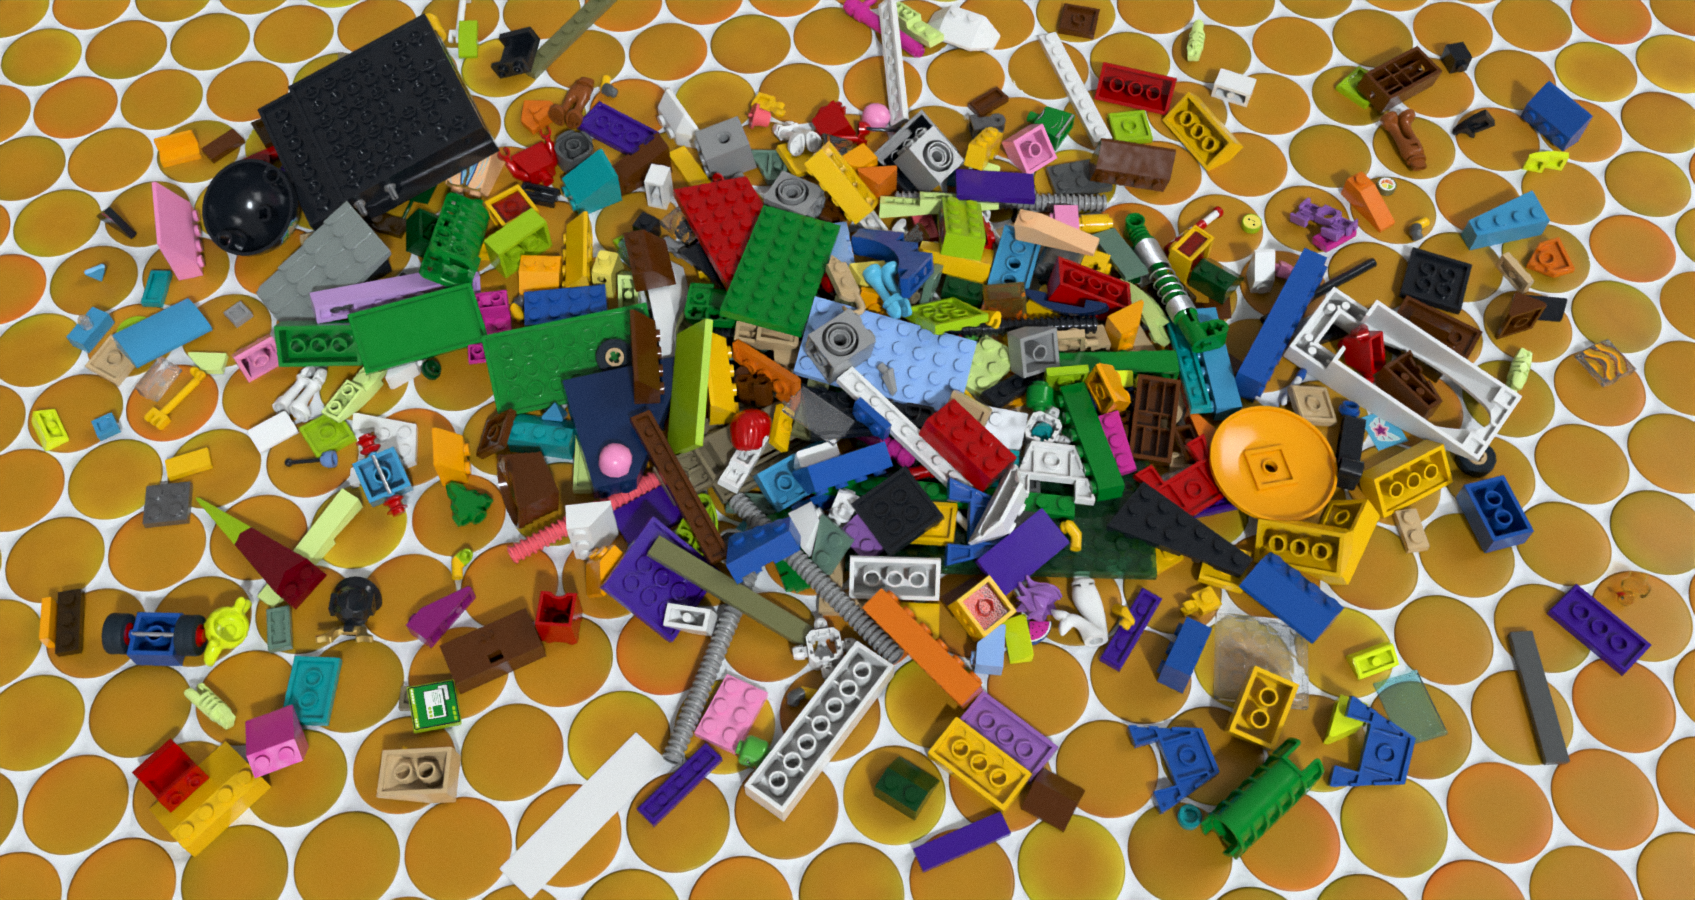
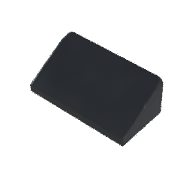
M1526 295L1547 304L1538 320L1561 322L1567 298Z

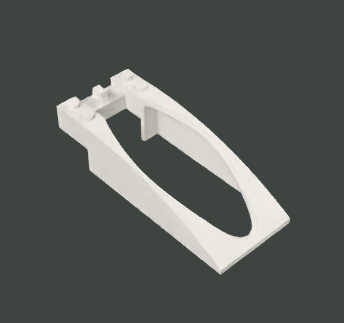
M1335 287L1332 288L1283 355L1301 369H1306L1307 373L1329 388L1381 419L1423 440L1427 439L1442 443L1446 450L1476 462L1483 455L1522 398L1520 394L1380 301L1376 300L1368 310ZM1333 323L1349 334L1352 329L1361 324H1366L1370 331H1383L1384 345L1405 353L1411 350L1414 357L1447 376L1476 399L1488 412L1490 417L1489 424L1484 428L1472 430L1434 426L1338 361L1346 349L1345 346H1342L1335 355L1320 345L1319 341Z

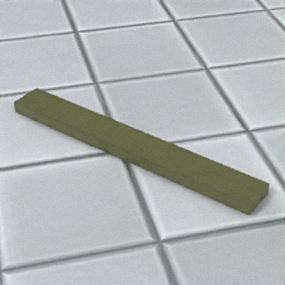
M660 535L647 554L651 559L797 646H804L807 634L814 629V627L739 583L737 585L736 581Z

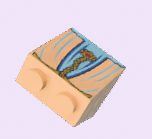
M497 153L447 179L445 184L451 188L452 192L458 194L468 192L470 196L480 198L481 196L488 197L505 161L499 160Z

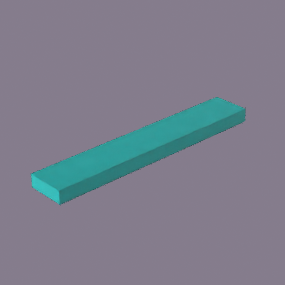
M1167 316L1170 322L1166 324V329L1172 350L1177 351L1179 375L1190 414L1211 413L1212 405L1197 353L1191 350L1180 328L1176 327L1171 318Z

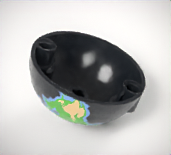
M242 159L227 165L212 179L204 195L202 217L208 235L222 250L240 256H259L278 249L291 237L298 222L299 202L287 172L263 160Z

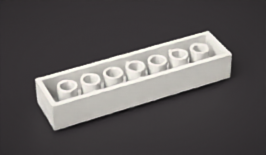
M856 641L744 785L746 795L784 822L894 677V665Z

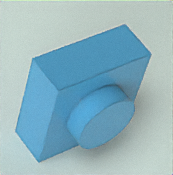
M112 412L91 421L100 441L121 432Z

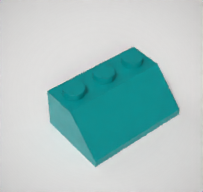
M519 414L514 419L507 444L510 452L536 453L541 451L543 456L572 460L575 452L576 434L571 420L564 419L562 422L543 420L542 416Z

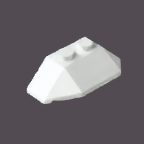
M954 5L934 12L928 22V25L944 34V41L942 42L968 51L993 50L1000 39V34L985 16Z
M667 87L658 106L659 116H657V120L661 127H665L668 137L673 139L677 145L696 149L694 141L697 138L694 132L699 131V128L670 87Z
M1013 464L1006 469L968 544L975 545L998 539L1007 534L1010 535L1016 526L1014 520L1017 515L1020 516L1026 506L1024 501L1027 497L1017 465Z

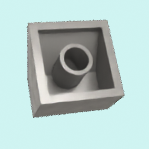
M1022 327L1007 332L1011 371L1026 378L1045 372L1046 368L1060 367L1056 327Z

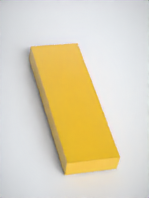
M684 145L670 152L671 162L689 186L711 183Z

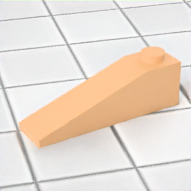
M1020 209L1014 223L1016 240L1094 256L1100 241L1098 237L1038 212Z

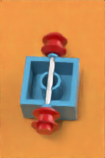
M371 433L364 434L358 438L359 441L356 443V446H362L363 449L360 451V454L369 457L353 463L354 470L371 506L375 507L383 503V506H388L390 509L387 515H392L393 517L400 516L406 512L405 509L408 507V505L402 504L401 500L404 498L402 495L414 490L394 446L377 453L381 447L380 444H375L374 442L377 436L371 435Z

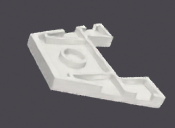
M353 413L352 430L354 434L374 432V435L377 436L374 440L375 444L381 445L377 453L394 446L404 469L417 465L418 427L416 424ZM354 467L350 468L351 488L360 487L359 484L361 483Z
M1031 441L1019 468L1027 494L1026 498L1029 496L1030 480L1074 485L1075 504L1094 506L1095 496L1090 491V483L1088 478H1085L1083 465L1075 445Z

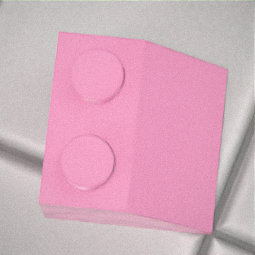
M1031 124L1002 141L1009 160L1023 173L1032 174L1057 159L1043 124Z
M269 334L231 355L249 383L279 366L276 342Z

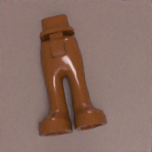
M581 77L576 80L575 84L569 89L561 106L554 104L548 110L549 118L559 126H563L566 121L568 128H578L583 122V109L589 102L594 90V80L587 77Z
M1407 109L1399 115L1395 111L1384 114L1380 119V123L1394 139L1399 153L1406 161V164L1411 166L1413 171L1426 169L1424 149L1411 127L1416 118L1414 110Z

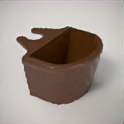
M541 451L536 453L499 454L497 456V477L500 492L507 512L516 528L522 529L525 525L532 524L534 520L558 511L559 490Z

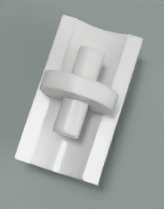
M847 488L839 489L828 514V517L841 528L850 521L854 513L851 503L860 498L855 495L854 491Z

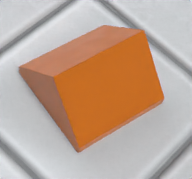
M897 165L858 168L859 177L879 199L875 207L879 210L880 196L893 197L896 193Z

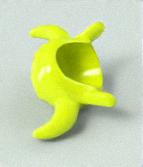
M239 597L232 607L223 606L217 608L206 619L203 627L205 629V637L209 642L204 651V663L208 667H212L223 649L236 648L248 636L249 621L245 614L252 607L249 599Z

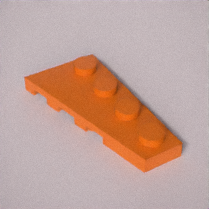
M740 339L733 342V359L740 366L747 367L750 375L756 374L757 376L769 377L772 390L777 393L775 397L780 402L785 400L790 405L789 410L797 413L801 400V378Z

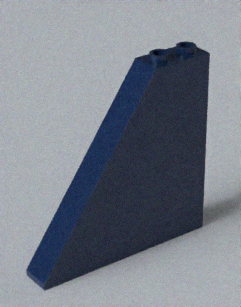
M675 356L658 360V364L663 365V377H659L660 382H664V395H660V403L634 404L632 366L562 380L564 397L594 499L608 498L618 493H629L638 488L650 457L631 425L630 418L650 410L662 430L671 405ZM611 443H618L628 447L632 454V464L629 472L619 478L603 474L598 466L600 452L604 446Z

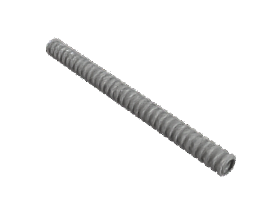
M896 191L895 197L919 198L920 193H917V191H914V193H911V191H908V193ZM1036 193L1035 204L1033 205L999 202L998 210H1002V208L1008 210L1010 208L1011 210L1017 209V211L1020 209H1029V211H1032V209H1035V211L1047 209V211H1050V209L1054 208V205H1078V212L1081 210L1084 212L1087 210L1090 212L1093 210L1105 212L1107 197L1105 194L1102 196L1096 194V196H1093V194H1090V196H1087V194H1084V196H1081V194H1078V196H1075V194L1071 196L1069 194L1065 196L1060 194L1057 196V194L1051 195L1048 193L1045 195L1042 193L1039 195Z
M737 493L731 498L729 507L735 513H738V516L742 517V520L748 526H751V529L756 526L772 523L761 510H758V507L752 501H749L748 497H745L744 493ZM802 550L783 559L789 566H792V569L799 576L801 575L803 580H806V583L812 589H815L817 594H820V597L826 603H829L831 608H834L835 612H839L840 617H844V621L848 622V625L853 627L854 631H858L859 636H863V639L868 641L870 646L873 645V649L875 651L878 650L877 653L880 656L883 655L882 658L888 660L891 664H895L901 659L904 650L899 648L897 643L894 644V640L889 639V635L884 634V630L879 629V625L874 624V621L867 614L865 615V612L860 610V607L855 605L853 600L850 601V597L846 596V593L841 591L840 587H836V583L831 582V579L825 573H822V570L817 568V565L811 559H808V556Z
M753 571L742 578L743 582L740 584L753 591L752 587L755 586L759 573L756 574ZM727 603L723 608L724 612L721 613L722 618H719V624L716 625V630L713 632L714 636L711 637V642L708 644L709 649H706V655L703 656V661L700 663L701 668H698V674L695 675V680L692 682L693 687L689 689L690 693L687 694L688 700L684 701L685 706L682 707V713L679 714L680 719L676 721L677 726H674V732L670 735L672 739L668 740L669 746L665 747L666 752L662 754L663 759L671 764H682L681 758L685 756L684 751H687V745L691 742L689 738L693 737L692 731L696 730L695 725L698 724V718L701 717L700 712L704 710L703 705H706V699L709 698V692L712 691L711 686L714 685V680L717 678L716 673H719V667L722 666V661L725 659L724 655L728 652L726 648L730 647L729 642L732 641V636L738 627L737 624L743 615L742 612Z

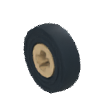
M610 339L603 342L596 352L598 367L604 372L632 366L631 347L620 339ZM612 352H615V354L618 352L621 355L618 358V363L609 361Z
M1490 446L1487 447L1477 462L1458 454L1455 455L1456 464L1459 469L1472 477L1486 476L1493 470L1497 461L1496 454Z

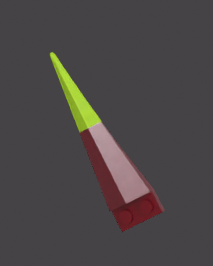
M196 497L198 503L272 590L294 609H297L327 576L307 558L201 498Z

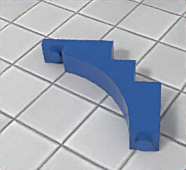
M860 228L851 237L854 255L870 257L880 261L884 260L885 263L897 262L899 289H901L902 298H910L934 273L933 253L919 252L918 242L904 241V232Z

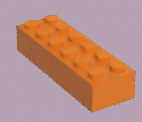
M881 588L862 607L863 610L965 710L983 691L981 679L972 670L968 673L965 670V663L956 654L951 656L948 653L950 650L941 639L937 638L934 640L931 630L923 622L918 624L915 614L906 605L902 608L900 606L901 602L892 591L888 590L885 592Z

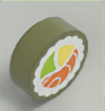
M1381 177L1377 181L1376 187L1381 195L1390 196L1395 192L1397 183L1391 177Z

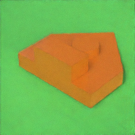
M524 100L521 116L522 125L534 135L540 129L542 130L553 121L548 116V110L554 103L545 100Z
M1559 237L1540 242L1526 266L1528 269L1552 278L1573 273L1575 270Z

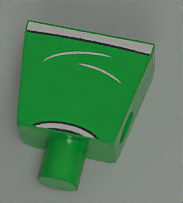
M1048 106L1044 108L1040 115L1030 111L1026 121L1031 124H1043L1052 147L1056 151L1072 130L1075 115Z

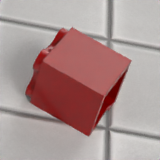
M541 591L535 619V627L541 641L546 643L564 642L570 645L578 642L583 609L577 593L555 596L551 591ZM568 619L569 623H556V621Z

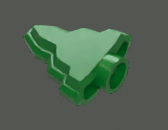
M454 481L446 484L447 495L452 501L450 506L454 513L452 519L458 527L466 526L471 522L479 524L486 518V511L493 503V499L486 493L480 494L475 489L468 490L463 484Z

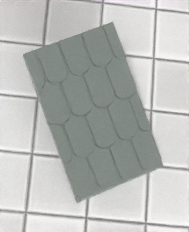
M348 201L323 221L324 224L308 237L304 244L284 261L271 277L259 286L256 292L257 296L278 322L316 320L311 307L310 292L376 281L392 272L388 258L392 255L391 251Z

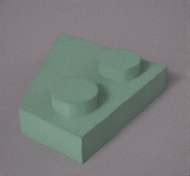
M824 514L820 517L812 561L823 573L830 576L855 539Z

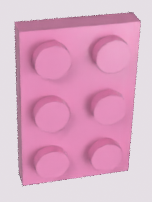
M727 674L696 728L695 736L737 755L735 751L740 740H745L768 697V692Z

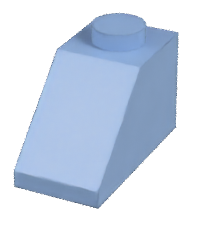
M1005 624L999 625L977 643L976 651H971L970 665H974V673L1002 675Z

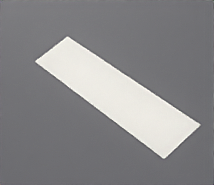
M635 733L499 869L526 896L532 899L666 762L662 755L639 734Z

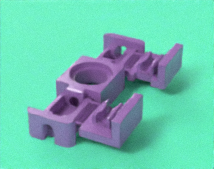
M1306 198L1299 205V211L1296 214L1290 213V221L1304 228L1310 220L1325 226L1321 228V236L1337 242L1345 233L1346 236H1350L1352 230L1355 231L1358 228V219L1350 221L1342 217L1341 211L1326 204L1322 208L1311 203V198ZM1325 215H1332L1333 217H1332V218H1324L1323 216H1325Z

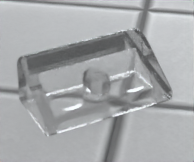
M160 356L136 384L135 388L140 395L158 402L182 372V369Z

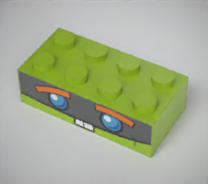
M942 197L937 216L940 254L981 261L986 242L981 204L973 200L962 201L955 197Z

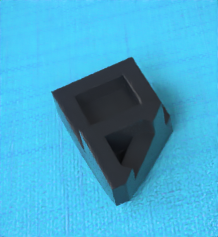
M1485 109L1462 121L1452 129V133L1457 136L1460 133L1469 134V137L1474 138L1475 133L1495 126V120Z

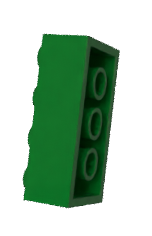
M316 320L281 321L274 326L279 367L363 365L349 320H335L317 324Z

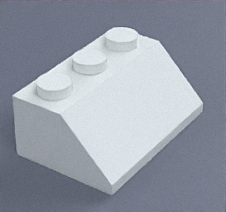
M611 500L565 505L566 529L576 559L589 560V554L596 547L609 546L619 536Z

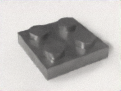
M191 482L146 486L143 525L145 528L190 523L193 484Z

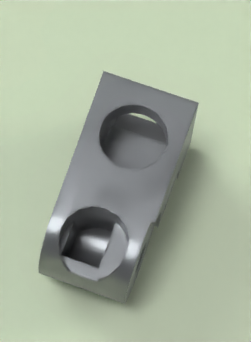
M999 113L978 118L977 114L969 115L968 129L972 140L988 127L996 128L999 130L998 132L1003 133L1006 119Z

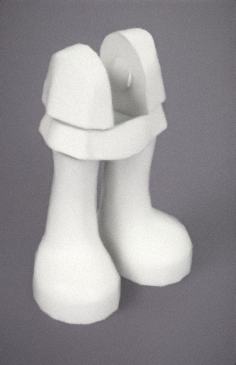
M786 121L783 125L777 123L772 127V131L778 139L788 141V151L794 156L801 155L805 147L810 152H816L821 146V137L811 130L800 129L798 123L793 121Z
M314 366L303 368L301 373L296 375L297 380L295 384L276 399L272 404L276 413L279 414L286 411L289 416L292 414L297 420L308 422L311 417V411L307 404L312 396L321 390L327 377V370L319 368L315 372ZM303 388H305L304 391L297 397V395L300 393V391H301Z

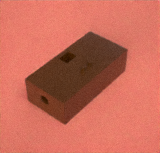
M1416 46L1365 73L1356 88L1382 114L1433 86L1442 70Z
M1138 374L1134 379L1128 443L1135 463L1167 468L1171 464L1181 380ZM1161 419L1168 420L1167 428L1160 427Z
M526 608L440 645L460 694L546 657L544 648ZM501 657H504V658H502V659H500V660H498V661H496V662L491 663V662L494 661V660H497V659H499V658H501Z

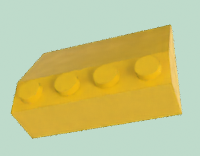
M226 741L198 765L209 776V779L173 812L170 813L159 801L149 809L173 838L194 857L202 852L271 788L261 776L254 777L250 765Z

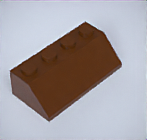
M1101 138L1089 161L1090 181L1164 192L1171 179L1176 149Z
M630 309L634 404L660 403V395H664V382H660L659 377H663V365L658 364V359H662L661 346L657 347V342H660V329H656L655 320L634 309Z

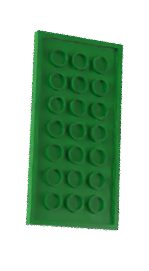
M763 205L720 308L719 316L801 338L841 225Z
M647 303L481 336L497 413L500 414L511 408L516 411V415L550 408L555 402L559 406L566 405L562 380L602 372L596 362V352L599 346L607 340L620 339L631 347L630 309H634L649 317ZM612 352L609 361L618 363V358L621 355L618 352L617 354Z

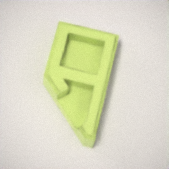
M188 352L190 359L205 374H224L228 361L226 353Z

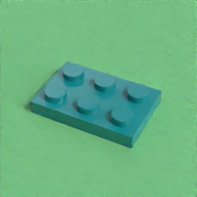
M294 656L283 707L293 704L300 725L329 726L342 666L341 658Z

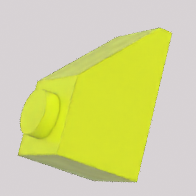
M1340 694L1334 702L1323 741L1324 744L1328 745L1355 734L1361 726L1365 727L1367 724L1344 717L1349 699L1345 695Z

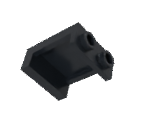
M532 27L501 33L499 40L504 45V50L500 62L491 64L493 71L500 79L531 72L540 43V38Z

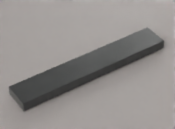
M1533 631L1510 632L1507 636L1543 764H1567L1570 762Z

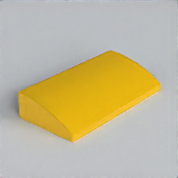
M957 716L928 751V758L995 810L1001 811L1002 815L1006 813L1032 776L1030 771Z

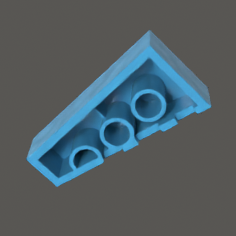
M1530 191L1469 220L1461 236L1468 249L1474 250L1542 235L1550 219L1534 192Z

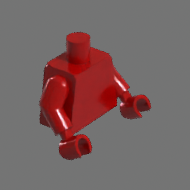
M833 100L827 106H821L812 119V123L817 129L814 132L821 137V140H824L823 134H828L850 140L852 144L857 146L862 143L867 145L868 140L865 139L866 135L861 132L856 137V132L844 116L846 114V106L842 107V102L840 101L835 103Z
M547 127L548 135H543L541 129L539 133L546 143L541 141L511 156V159L509 158L510 150L507 147L503 148L507 156L501 155L500 151H498V159L506 162L505 166L513 178L533 184L542 182L544 186H550L554 182L553 176L556 174L555 167L558 165L554 149V141L550 139L551 129Z
M1361 324L1352 329L1349 335L1339 340L1337 348L1340 350L1342 346H1345V363L1355 368L1363 378L1373 384V374L1379 372L1386 365L1383 331H1370L1366 324Z

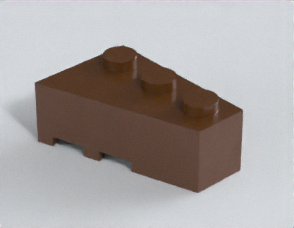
M658 132L653 135L654 139L649 143L639 145L640 149L633 155L627 154L612 165L618 175L621 196L645 185L644 180L651 164L670 167L672 173L669 147Z
M1409 350L1384 365L1375 378L1374 383L1381 390L1427 420L1433 416L1443 401L1430 380L1426 381L1422 374V367L1416 365L1412 358L1413 353Z

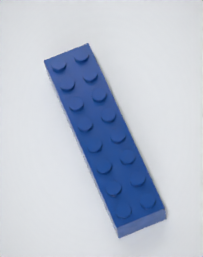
M1304 248L1237 372L1235 381L1241 398L1252 403L1257 396L1261 398L1267 382L1270 381L1276 365L1279 364L1284 350L1288 347L1291 337L1299 325V321L1303 318L1308 304L1311 303L1316 289L1319 288L1328 268L1325 266L1328 257Z

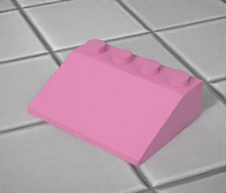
M152 182L158 247L179 281L203 276L202 267H205V261L201 255L204 249L199 239L202 236V232L198 225V221H200L198 210H194L191 203L157 182Z

